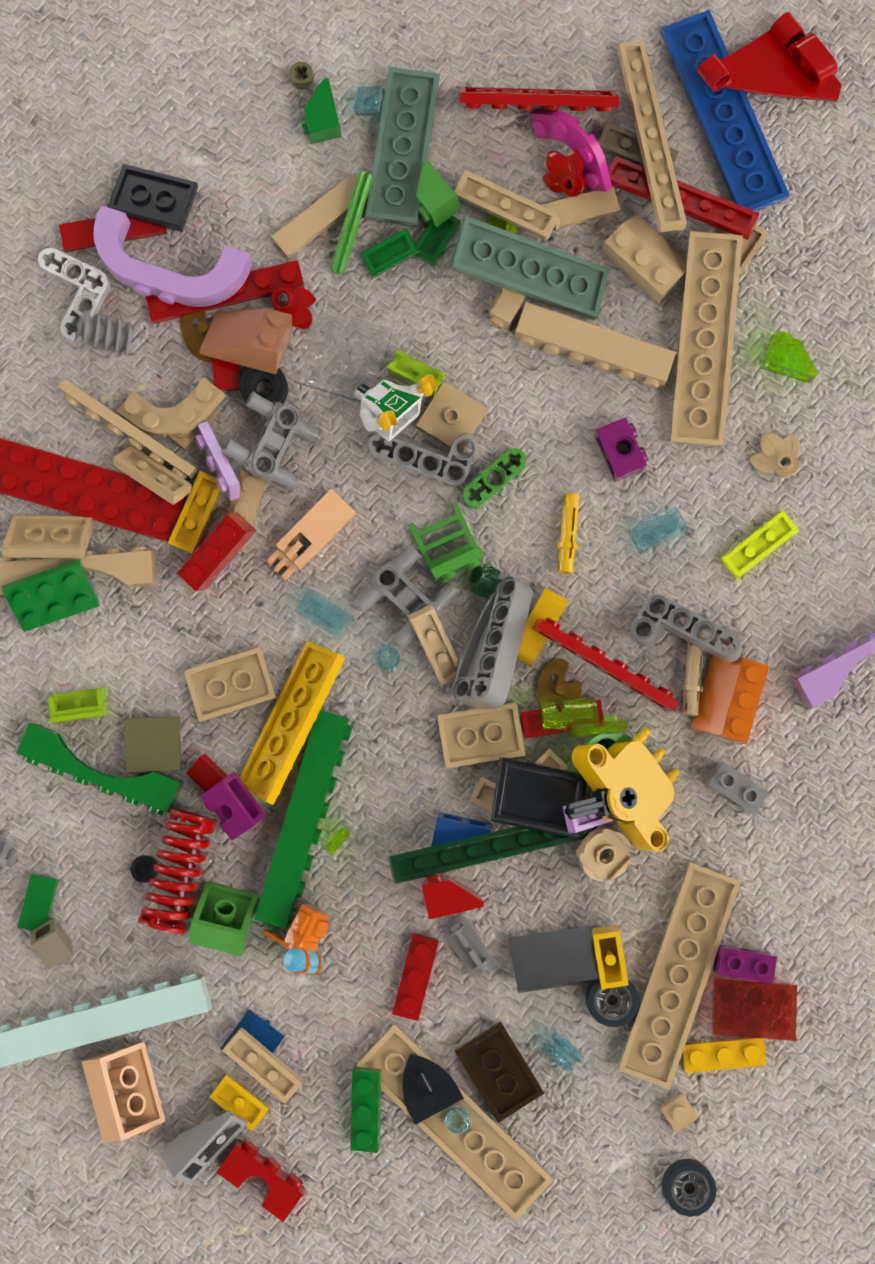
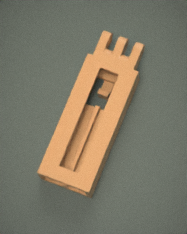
M330 489L276 544L278 549L268 558L266 563L271 566L278 559L280 562L273 570L279 573L286 567L287 570L281 577L287 580L298 568L301 570L356 515L355 511L335 491ZM305 536L312 544L298 556L296 553L304 547L299 540Z

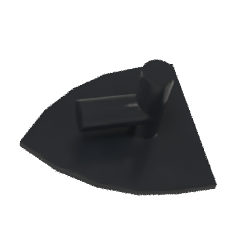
M409 1055L404 1069L402 1086L404 1101L415 1125L464 1099L455 1081L440 1065L425 1057Z

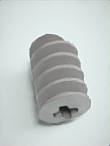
M85 310L79 318L74 342H76L79 336H82L83 345H86L90 339H93V347L97 348L99 343L103 342L104 351H107L110 345H114V353L117 354L121 348H124L126 357L132 340V325L128 322L122 329L121 320L119 319L111 325V318L108 316L101 322L100 314L98 313L90 319V312Z

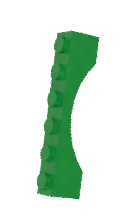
M35 723L28 724L16 752L23 755V761L35 766H38L39 762L49 766L48 771L63 776L64 772L73 775L72 780L88 786V783L91 782L99 786L98 791L113 796L114 792L124 795L123 801L136 806L139 802L149 805L148 811L158 815H163L164 812L169 813V809L174 807L184 783L159 772L131 778L114 777L101 773L87 766L76 757L66 745L60 733Z

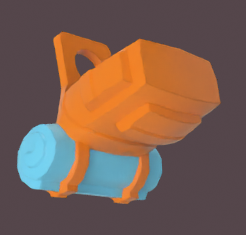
M302 904L286 937L274 931L263 929L262 934L288 949L283 960L284 966L288 971L296 974L304 973L310 976L319 975L324 971L323 956L316 950L320 939L327 935L330 925L328 922L330 916L311 904Z

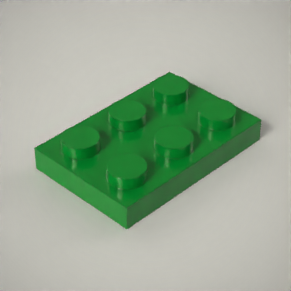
M80 559L2 585V592L24 632L100 606L99 598Z

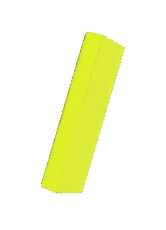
M782 510L719 560L737 580L795 535L799 529Z

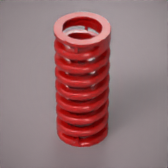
M170 808L169 819L177 821V818H180V822L189 821L196 825L168 821L165 823L167 830L191 839L162 836L161 842L189 854L166 850L157 851L159 858L185 868L155 864L153 866L154 872L181 882L151 878L149 885L179 897L146 893V900L175 911L142 907L138 923L169 933L186 934V923L181 920H186L191 916V911L186 906L192 905L195 902V897L190 892L196 891L199 888L198 881L192 877H199L203 874L202 867L196 863H202L207 860L206 853L200 849L208 848L211 845L210 839L202 834L213 833L217 820L192 812Z

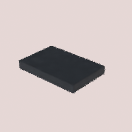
M123 164L107 207L126 213L130 219L183 232L198 190V184L194 181Z
M590 926L509 938L518 993L599 982Z

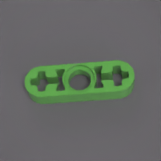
M517 448L507 450L466 486L463 492L464 503L473 509L482 507L523 471L526 465L524 452ZM509 456L513 458L520 457V466L512 465L507 471L511 475L507 476L503 468L509 464ZM495 471L501 474L502 482L499 485L494 486L488 483L487 475L490 472ZM482 481L485 488L491 492L487 494L485 489L479 496V502L475 499L470 501L469 491L477 492L482 487L479 484Z

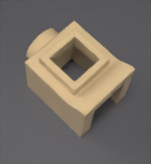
M501 288V294L498 293L489 307L488 314H490V319L488 322L497 329L502 330L504 328L509 331L524 306L525 296Z

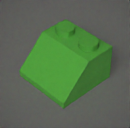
M206 882L191 921L189 943L242 956L259 895Z

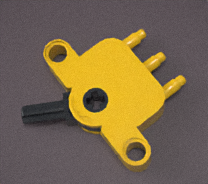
M643 728L630 742L614 743L607 750L600 744L578 745L572 752V762L593 792L590 798L566 804L564 812L567 814L568 819L572 820L591 814L602 816L606 820L616 821L638 850L663 851L668 845L669 839L666 830L658 819L673 801L674 787L672 784L677 780L680 771L677 768H673L666 775L658 765L665 755V750L658 748L651 755L643 745L650 735V730Z

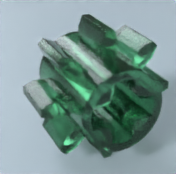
M484 564L483 568H475L469 578L470 584L473 585L471 592L488 599L489 595L491 596L493 592H496L497 586L502 581L498 577L501 571L487 564Z

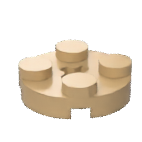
M600 825L586 835L575 853L580 868L591 879L601 881L600 879L608 878L612 880L620 876L628 867L631 859L629 857L631 844L619 830L607 827L606 825ZM608 849V857H601L599 859L600 853L603 850Z

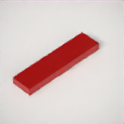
M96 218L59 225L65 253L96 247L94 242ZM128 218L131 224L124 242L167 234V228Z

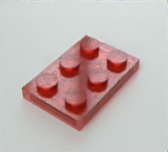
M714 979L711 1034L796 1041L797 985Z

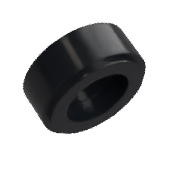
M149 855L137 857L131 864L130 871L132 877L141 883H146L151 878H156L158 873L153 871V866L158 864L157 860Z

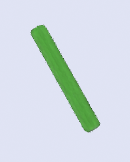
M360 171L330 267L333 273L339 275L345 273L373 177L367 172Z

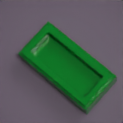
M452 216L438 227L430 221L416 244L419 253L415 256L435 267L459 228L461 220Z
M405 228L362 252L361 255L372 277L375 278L415 256L419 251L408 229Z
M37 874L30 875L18 928L33 931L49 921L59 879Z

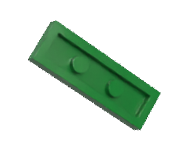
M354 1067L352 1070L351 1150L378 1153L380 1149L381 1069Z

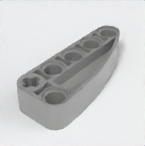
M513 576L503 578L489 598L473 628L458 666L452 686V696L473 708H500L508 696L533 597L532 588Z

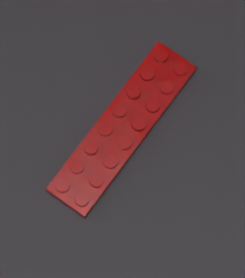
M0 438V494L71 515L92 518L95 522L168 543L188 495L172 505L126 474Z

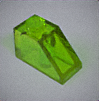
M780 331L772 334L769 338L760 369L811 384L817 377L818 371L801 341L793 338V335L788 332Z

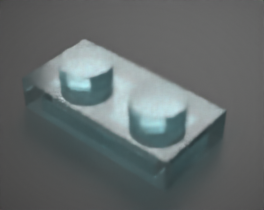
M676 506L630 529L628 532L641 555L687 532L689 529Z
M309 588L294 610L338 639L342 638L354 619L353 615Z

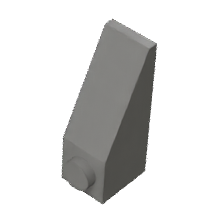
M229 1111L180 1133L160 1155L174 1178L191 1185L246 1127L248 1122Z

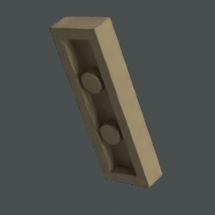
M607 121L598 141L602 151L644 167L637 134ZM669 147L674 165L679 151Z

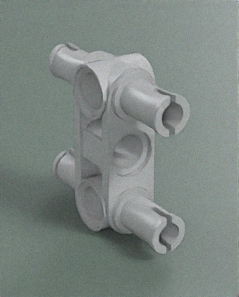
M253 391L248 397L245 406L265 416L266 421L250 450L230 438L226 442L222 454L242 463L243 469L248 471L252 477L261 478L266 482L273 480L293 491L300 477L280 467V461L294 434L299 435L314 445L319 441L322 430L304 421L302 415L293 406L284 405L278 401L272 403ZM281 412L286 413L289 421L287 425L280 421L279 416ZM258 458L262 459L266 464L264 472L259 471L256 466Z
M409 545L394 562L392 560L388 561L378 569L376 574L370 579V586L353 602L366 613L381 596L383 598L386 597L406 617L432 604L440 619L444 613L443 609L459 595V592L449 582L432 599L427 598L405 577V572L422 557ZM384 573H391L395 576V581L391 585H383L380 582L381 576ZM407 619L408 623L391 638L402 650L417 637L409 619Z

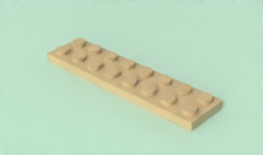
M689 232L670 443L724 446L743 235Z
M691 862L688 863L617 1067L618 1071L670 1090L742 881Z
M394 1023L357 1062V1066L381 1069V1090L411 1118L404 1101L402 1086L407 1060L410 1054L433 1060ZM457 1084L464 1099L417 1125L516 1221L551 1184L553 1177Z

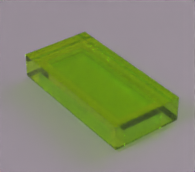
M347 826L342 827L325 846V849L333 855L354 832Z

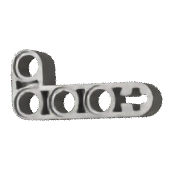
M375 433L368 442L370 452L376 457L451 485H459L464 482L478 450V440L471 433L459 435L453 442L449 453L399 434L389 442L384 440V444L388 446H385L383 449L380 448V443L377 442L383 438L378 433ZM462 440L470 442L472 451L468 453L462 452L459 449V442ZM397 442L398 445L395 447L393 453H391V451L393 450L392 446ZM407 446L411 448L413 457L410 459L404 458L401 455V447ZM426 456L435 457L438 461V466L436 468L428 467L425 462ZM458 465L461 467L463 476L454 477L450 473V466Z
M654 594L646 600L631 626V632L636 642L644 647L653 645L662 631L666 629L725 662L736 661L742 653L740 641L734 633L660 594ZM661 604L665 606L662 613H652V609L656 605ZM680 617L689 619L688 623L682 627L675 625L676 620ZM650 627L651 632L645 637L638 635L641 628ZM702 630H710L712 632L708 639L702 640L698 638ZM732 643L734 649H728L725 652L722 644L729 646Z

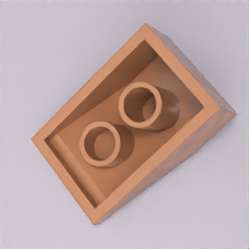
M268 308L215 313L199 354L276 374L291 338L292 315Z

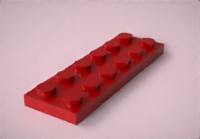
M460 87V103H465V108L477 109L481 108V104H491L492 109H507L508 104L517 105V109L533 110V105H542L544 110L557 111L560 106H568L571 111H586V107H594L599 112H612V107H619V95L615 91Z

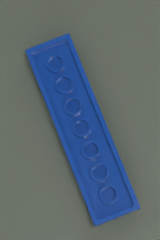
M710 10L663 27L660 33L733 203L756 212L788 199L790 194L746 93L726 87L713 92L697 72L698 67L710 56L715 54L721 60L729 55Z

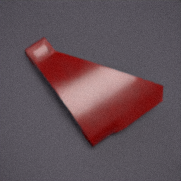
M790 12L780 16L773 23L769 31L721 60L714 54L707 58L697 69L699 75L713 92L726 87L769 96L838 101L842 86L835 77L838 65L834 57L815 34L811 32L804 33V29Z

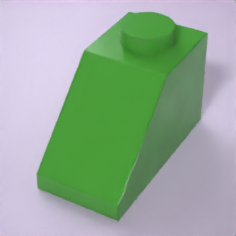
M427 160L423 163L417 191V199L420 203L418 211L426 222L431 220L438 227L462 208L457 195Z

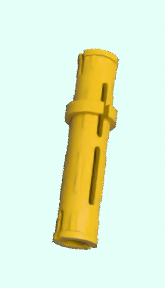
M565 493L563 494L560 542L557 543V549L559 550L557 573L574 574L575 551H578L576 534L580 495Z

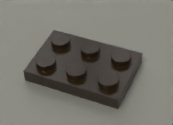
M501 1021L454 1050L498 1123L545 1094Z

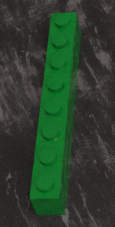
M320 710L317 719L313 723L254 920L286 929L289 923L292 924L298 912V908L294 907L297 897L302 898L306 882L302 881L305 870L310 871L314 856L310 855L313 844L318 845L322 830L318 829L320 818L325 819L330 805L326 803L328 792H334L338 778L333 775L336 766H342L345 751H341L344 740L349 741L353 726L349 725L350 719Z

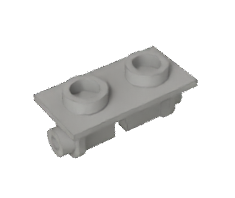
M465 916L442 931L472 977L478 973L482 974L495 962Z

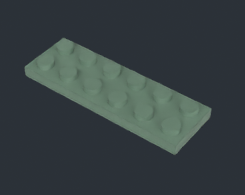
M389 67L372 170L373 179L369 190L365 215L367 220L417 227L419 218L418 208L420 207L417 191L423 163L428 160L440 74Z
M468 216L462 219L450 269L591 320L598 318L610 271L609 268Z

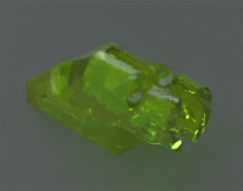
M588 698L563 700L560 712L556 708L555 702L540 704L543 729L567 730L566 727H570L571 738L628 731L627 721L619 720V716L603 717V722L599 723L597 703Z

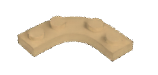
M203 378L190 395L177 406L158 408L132 391L116 411L141 431L156 437H166V435L177 433L185 434L195 429L197 424L204 422L226 395Z

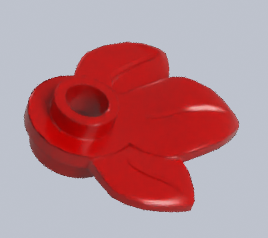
M576 149L572 150L567 157L557 151H549L546 158L549 173L543 176L546 186L555 193L564 192L570 197L580 195L586 186V179L582 174L584 162Z
M286 285L276 287L271 294L273 310L292 315V325L301 329L312 328L313 316L308 307L312 306L317 300L313 293L305 288L293 290ZM283 294H286L288 296V302L286 304H284L281 301V296Z

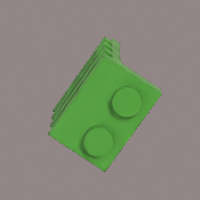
M457 503L452 505L456 515L419 532L414 523L409 524L413 537L435 583L450 581L457 577L456 573L465 569L467 572L481 566L480 562L484 560V554L480 546L477 547ZM457 521L460 522L461 530L424 546L421 540L422 537ZM466 535L469 541L468 544L436 559H430L427 552Z

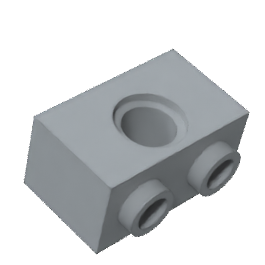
M718 762L704 783L705 786L748 815H755L769 794L768 791L725 762Z

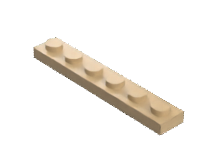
M67 380L62 382L59 389L65 394L63 399L74 407L80 404L86 408L84 413L97 422L99 419H102L108 423L106 428L117 436L123 433L130 438L128 440L130 445L139 451L145 448L151 452L150 458L161 465L167 463L173 467L171 471L184 480L188 477L194 481L199 472L193 465Z

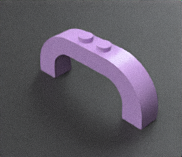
M102 205L97 213L94 224V242L98 254L109 272L117 280L134 288V291L141 295L149 296V294H152L168 304L177 302L193 307L211 306L233 296L245 283L252 268L253 261L250 253L226 245L215 268L199 277H188L135 260L124 252V240L131 224L126 213Z

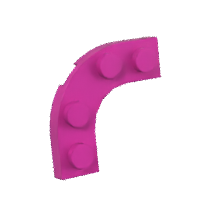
M536 109L530 113L536 138L558 140L565 143L571 150L576 149L584 162L582 173L586 179L587 190L607 192L613 187L607 162L599 143L593 134L589 136L579 126L580 121L562 111Z

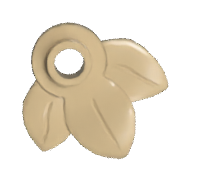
M763 433L760 438L762 452L749 458L751 465L763 474L775 472V474L784 478L793 476L799 468L797 456L801 451V445L798 438L794 434H790L782 439L775 433ZM789 461L791 464L789 466H782L781 462Z

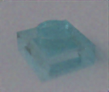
M382 86L357 88L354 112L358 116L381 115L385 94Z

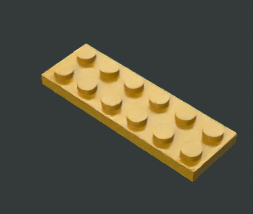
M306 641L239 777L251 794L274 805L346 657Z

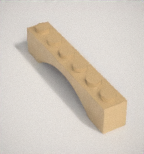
M147 547L132 548V552L121 553V549L105 550V554L95 555L94 551H86L84 559H80L85 571L107 574L122 581L131 588L158 586L156 554L148 551ZM13 557L0 558V598H5L2 592V585L78 559L25 558L22 561H15Z

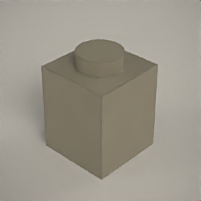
M55 918L31 931V946L48 969L65 963L73 955L72 941Z

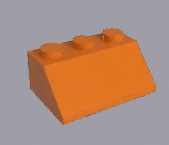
M711 655L702 685L703 690L700 693L699 715L693 716L690 729L738 744H747L770 666L739 657L734 662H725Z

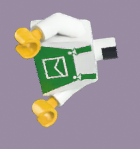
M424 376L419 380V383L411 386L397 385L388 380H382L373 389L363 383L360 384L354 396L361 400L360 418L365 429L369 432L376 431L386 441H391L420 415L422 396H430L433 393L432 389L438 386L434 376Z

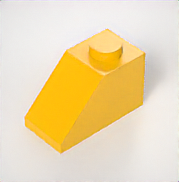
M619 925L593 928L592 935L601 989L628 986Z

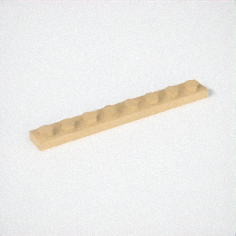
M644 40L619 43L617 51L659 232L683 230L687 222Z

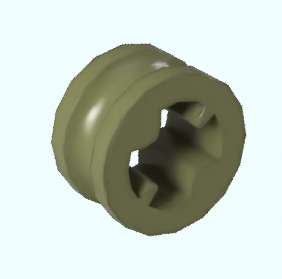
M297 62L292 65L290 78L294 87L307 89L312 85L314 76L312 68L308 63ZM301 71V74H303V71H305L307 78L303 80L301 77V80H298L297 73Z

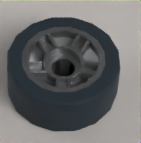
M600 977L599 982L589 984L586 992V1005L590 1014L598 1023L607 1027H619L627 1024L635 1016L639 1007V996L635 986L629 980L628 986L601 989ZM610 995L617 996L616 1005L607 1002Z
M689 1158L678 1160L671 1164L663 1175V1195L670 1207L678 1214L688 1217L700 1216L708 1211L714 1203L717 1193L715 1180L707 1167L699 1161ZM687 1183H692L695 1189L685 1192L684 1187Z

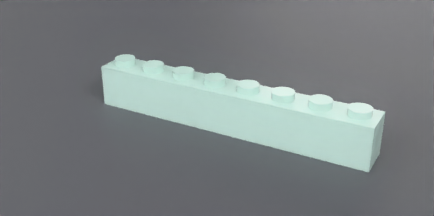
M196 973L180 977L181 982L170 985L169 980L154 984V989L144 992L143 987L128 991V996L117 999V995H111L100 999L101 1004L91 1006L90 1002H85L74 1006L75 1011L64 1013V1009L47 1013L48 1018L38 1020L37 1016L21 1020L20 1026L12 1028L10 1023L0 1025V1068L208 1012L212 1008L205 976L197 978Z

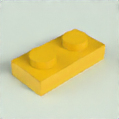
M228 1073L209 1097L227 1112L231 1111L244 1118L248 1122L246 1127L251 1131L255 1129L270 1109V1106Z

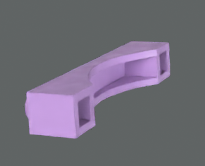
M875 631L867 635L868 641L862 644L859 641H855L844 647L845 653L838 657L833 653L821 659L822 665L813 669L810 665L797 672L799 677L792 680L807 709L814 708L838 694L841 684L850 670L861 659L875 651Z

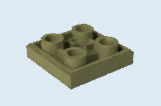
M179 716L125 719L126 773L182 770Z

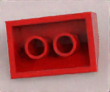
M441 873L428 876L426 880L422 881V891L429 920L484 907L481 895L449 875L443 876Z

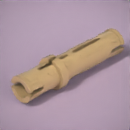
M698 635V638L704 640L705 636ZM687 642L684 685L681 686V691H683L681 715L698 716L699 698L703 690L701 686L703 649Z

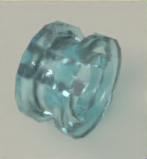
M392 646L382 647L376 655L377 664L383 670H394L400 663L399 652ZM389 651V654L393 652L396 655L393 658L394 664L387 666V662L385 665L381 662V659L384 658L383 653Z
M455 1106L447 1112L446 1126L448 1130L454 1134H462L469 1129L470 1115L465 1108ZM456 1113L462 1114V1119L466 1118V1122L460 1123V1127H455L454 1121L450 1122L451 1118L456 1117Z

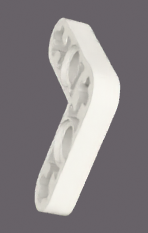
M46 248L38 256V263L43 271L79 289L60 326L63 336L68 341L75 343V332L70 335L68 327H74L78 321L74 314H77L79 317L83 314L79 311V304L84 300L92 302V309L89 311L90 319H92L98 313L110 290V281L102 271L54 248ZM54 256L55 260L62 265V268L60 269L59 266L52 263L48 267L46 259H52ZM73 266H78L81 268L80 276L75 279L69 278L68 270ZM87 275L94 281H98L101 278L103 286H97L94 289L93 284L86 280ZM79 336L76 342H80L82 336Z

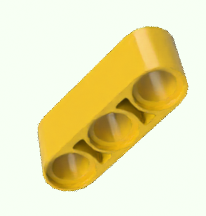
M548 588L544 589L526 621L517 660L530 667L533 665L547 638L531 628L537 619L545 620L548 617L557 622L569 600Z

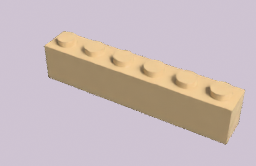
M528 302L524 305L514 337L524 346L533 347L535 345L544 348L543 351L548 354H562L568 356V359L578 364L586 362L592 364L596 370L616 372L619 377L625 380H633L634 378L643 381L645 386L653 389L664 387L676 352Z

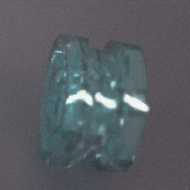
M555 1031L551 1035L552 1040L549 1043H545L541 1049L560 1068L571 1074L574 1070L573 1066L576 1062L580 1063L584 1056Z

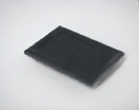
M500 757L490 821L579 839L580 832L568 833L562 806L585 799L587 782L579 773Z

